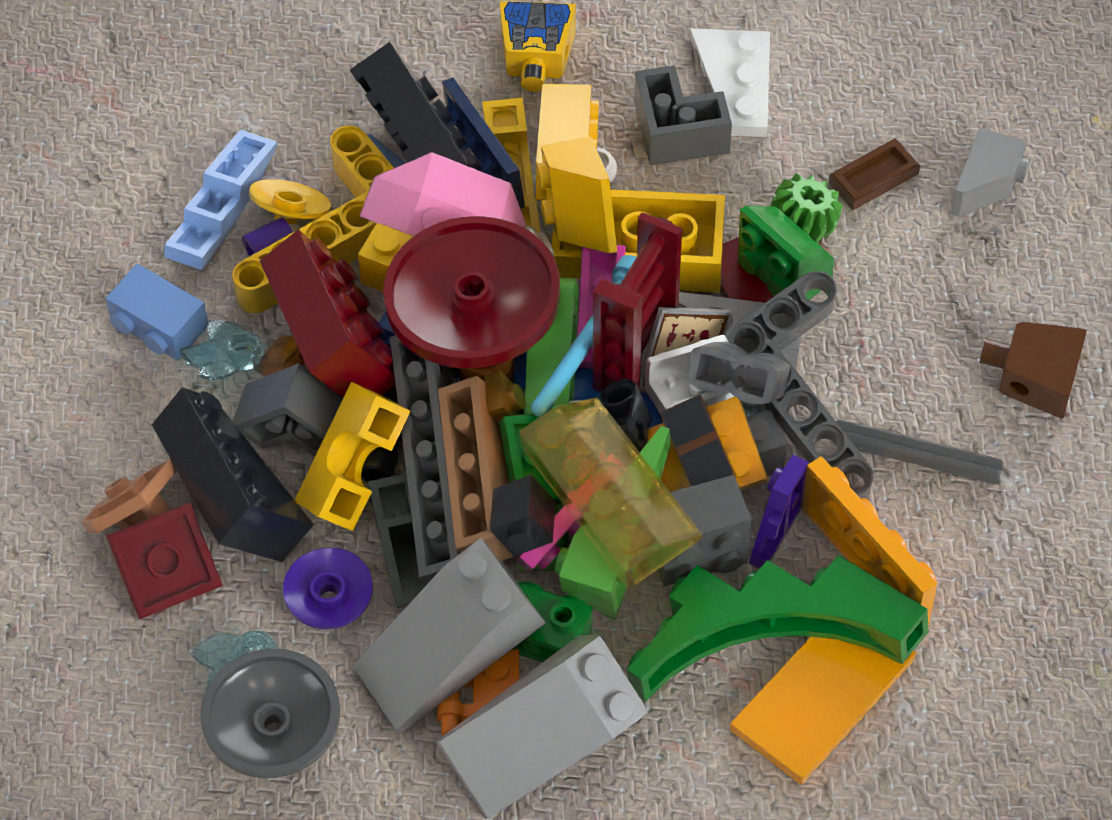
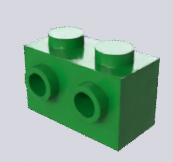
M517 582L546 623L511 650L519 649V655L544 662L579 635H590L593 628L592 606L586 605L583 600L570 595L562 597L546 592L542 587L532 582Z

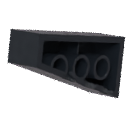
M390 42L350 69L355 80L366 91L367 94L365 96L384 121V126L401 149L402 155L407 162L432 152L478 171L483 169V166L470 148L465 151L463 150V147L468 142L456 124L448 125L453 120V117L440 99L434 102L433 99L439 95L425 75L418 79Z
M182 387L151 424L219 545L283 562L313 527L314 524L225 413L219 400L212 394L205 391L198 393Z

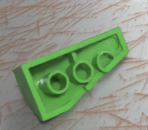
M663 426L657 430L577 530L569 549L564 547L561 549L555 565V573L559 574L562 591L583 600L586 605L592 606L595 611L613 620L617 619L635 566L631 564L634 555V548H631L632 542H638L640 539H643L646 530L648 507H644L645 500L656 496L671 447L670 429Z

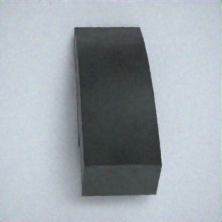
M407 473L368 481V489L372 491L370 502L396 608L408 606L428 584L419 578Z

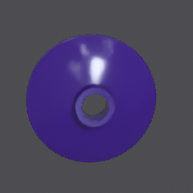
M320 548L302 555L290 566L283 582L284 601L290 613L301 623L318 629H335L355 621L367 609L373 594L372 576L366 564L357 555L340 548ZM326 592L337 594L330 599L322 598V595Z

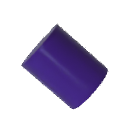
M279 217L242 236V242L250 257L293 233L287 221L283 217Z

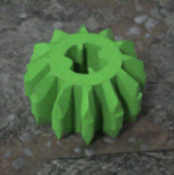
M796 173L791 179H784L778 185L770 203L771 207H777L816 243L823 237L828 238L834 232L842 214L841 209L843 205L838 201L839 192L829 190L827 188V181L821 183L815 181L812 174L807 179H804Z

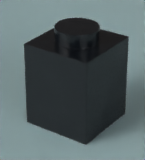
M532 474L493 489L490 531L513 556L553 542L556 501Z

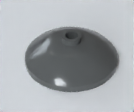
M286 649L257 650L234 659L214 676L202 700L201 725L209 748L227 767L238 773L256 778L284 777L307 768L317 761L329 748L337 733L340 722L339 696L329 674L311 658ZM270 723L281 724V727L276 731L266 729Z

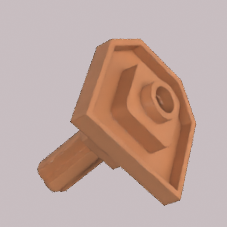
M171 459L130 481L124 476L110 484L104 490L107 497L99 502L81 522L87 532L99 533L114 524L123 529L168 511L170 507L159 492L177 471Z

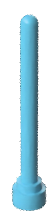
M624 255L620 258L612 270V283L621 284L636 256ZM593 315L532 403L531 410L535 416L542 417L548 413L592 348Z

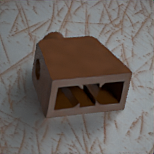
M1019 322L1016 324L1011 344L988 338L985 339L979 363L1004 369L999 388L1003 395L1063 419L1087 330L1075 327Z

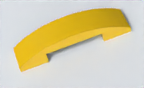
M523 98L483 101L482 108L485 123L520 171L525 208H522L521 212L526 225L533 227L537 232H541L528 149Z

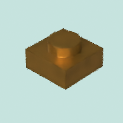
M500 370L484 375L487 413L498 424L504 416L523 415L522 409L526 407V400L521 387L516 383L513 384Z

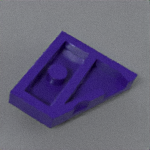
M792 454L785 468L777 467L772 474L767 486V491L771 493L749 559L750 565L760 569L767 560H772L803 507L808 461Z

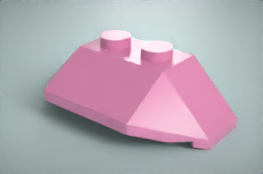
M432 152L375 176L360 213L362 218L412 236L437 223L468 216L494 217L510 221L522 227L527 226L511 183Z

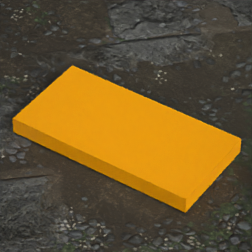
M811 636L730 723V731L802 785L913 663L916 652L913 651L904 663L900 664L869 648L837 639Z

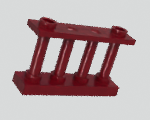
M641 212L638 217L637 257L621 284H614L601 278L593 291V390L600 393L607 385L620 379L633 380L640 391L641 354L649 342L658 308H679L682 228L675 226L665 218H656Z

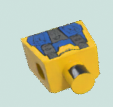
M500 1V27L506 74L510 77H521L523 89L531 92L542 90V84H545V78L559 79L564 75L576 34V4Z

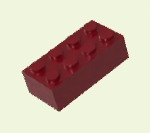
M298 229L260 260L305 364L312 375L342 398H344L351 382L380 395H383L396 385L391 348L382 341L380 335L383 333V329L379 322L368 312L367 307L370 306V302L362 290L355 285L354 280L357 279V275L344 259L341 258L336 261L320 239L315 238L311 240Z

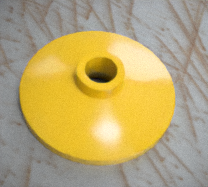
M278 179L260 180L253 183L249 189V197L254 203L273 213L274 219L283 217L288 224H296L298 219L320 218L329 213L331 209V201L326 195L312 187L297 182Z

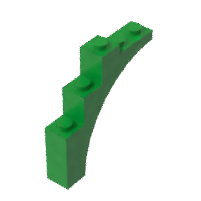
M839 555L828 567L823 566L817 571L810 586L767 560L757 572L753 571L747 575L740 587V591L696 565L686 577H680L670 591L669 599L673 617H667L660 624L656 637L645 649H639L635 652L628 663L626 671L628 680L640 699L646 702L671 677L701 658L733 645L762 638L801 635L841 640L872 649L903 664L929 633L928 609Z

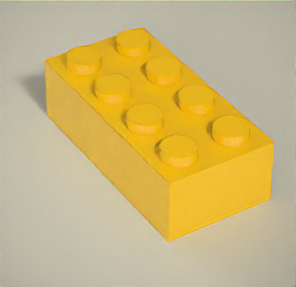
M611 190L616 244L626 246L625 255L637 257L638 217L641 212L656 218H665L675 226L682 228L679 291L720 293L725 195ZM553 228L552 249L559 277L577 278L580 280L582 246L558 240Z

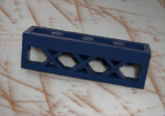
M452 77L442 81L446 108L453 117V120L448 125L450 126L455 123L468 142L463 147V150L465 151L468 148L472 150L483 166V169L480 170L481 172L511 183L520 209L525 208L518 167L455 79Z

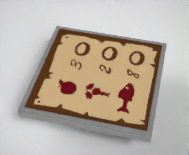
M659 307L640 368V389H644L646 360L649 357L691 345L701 340L726 335L732 312L728 309Z

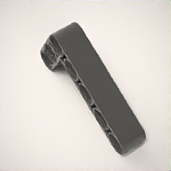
M812 271L799 278L737 322L730 329L727 340L729 341L728 343L735 345L740 339H753L758 344V348L751 353H747L748 355L767 353L783 359L790 365L784 395L763 405L767 410L771 409L776 422L809 464L822 456L832 468L838 467L844 474H858L863 479L864 485L862 488L853 491L860 499H867L873 483V470L781 352L783 348L823 321L833 311L837 293L834 279L825 272ZM811 289H819L826 293L828 298L821 303H813L806 298L805 294ZM783 313L788 315L793 323L786 328H779L774 326L770 319L776 314ZM795 405H802L810 411L811 416L804 421H797L792 419L787 411ZM821 439H828L836 444L838 450L831 455H822L816 451L814 444Z

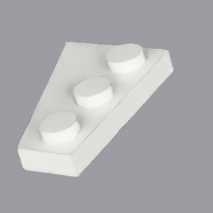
M690 28V40L693 48L697 50L700 58V67L704 77H707L712 93L724 91L732 122L731 136L767 137L770 32Z

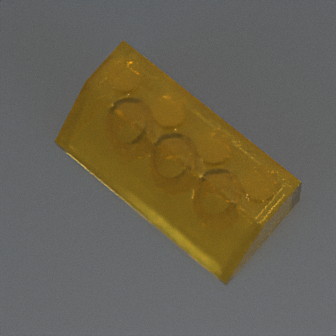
M598 398L558 405L519 431L524 452L628 590L703 539L702 533Z

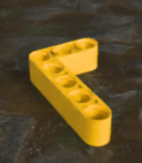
M353 125L342 126L336 129L330 137L333 168L356 198L299 229L311 240L315 238L320 239L336 261L342 258L348 264L358 259V253L377 224L360 217L373 182L371 179L394 169L367 134L359 127ZM293 233L242 260L235 266L232 279L236 301L242 310L249 313H260L278 304L260 260Z

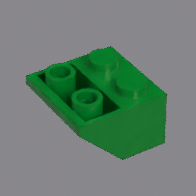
M745 205L740 209L739 263L747 273L755 274L767 285L773 296H776L799 278L812 271H822L833 278L834 258L777 207ZM811 289L806 292L805 296L810 300L822 290Z

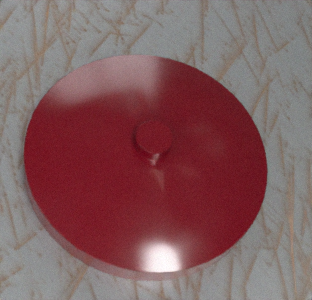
M485 216L449 219L432 225L416 234L400 248L392 259L386 272L383 288L387 318L400 341L411 351L428 361L456 368H481L497 365L528 351L550 329L558 313L561 298L558 267L548 247L536 235L522 226L507 220Z

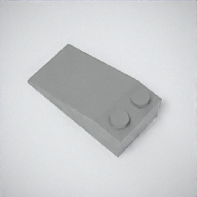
M480 538L443 566L354 663L353 667L396 732L401 734L546 622L501 560L484 540Z
M579 635L438 739L436 743L485 818L489 819L613 740L649 711L601 636Z

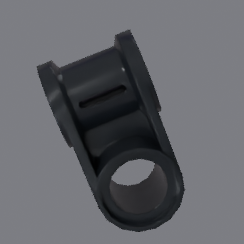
M620 379L610 383L601 391L596 421L592 426L594 447L597 455L603 461L608 456L612 458L613 454L635 450L637 453H640L649 442L648 435L652 416L637 384L633 380Z

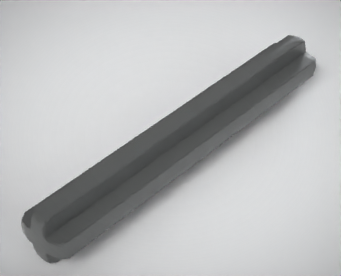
M843 419L836 421L858 450L991 484L998 483L1003 468V461L1001 459Z

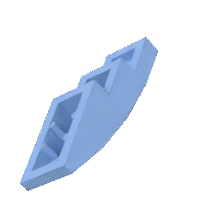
M240 130L203 173V187L184 208V222L164 244V258L199 270L205 267L223 243L250 200V186L261 180L277 149L276 141Z

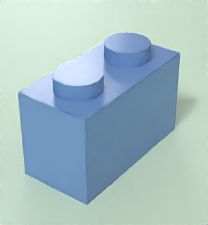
M138 263L105 298L110 322L119 332L125 335L131 333L143 340L146 346L159 355L165 353L177 361L209 326L203 301Z

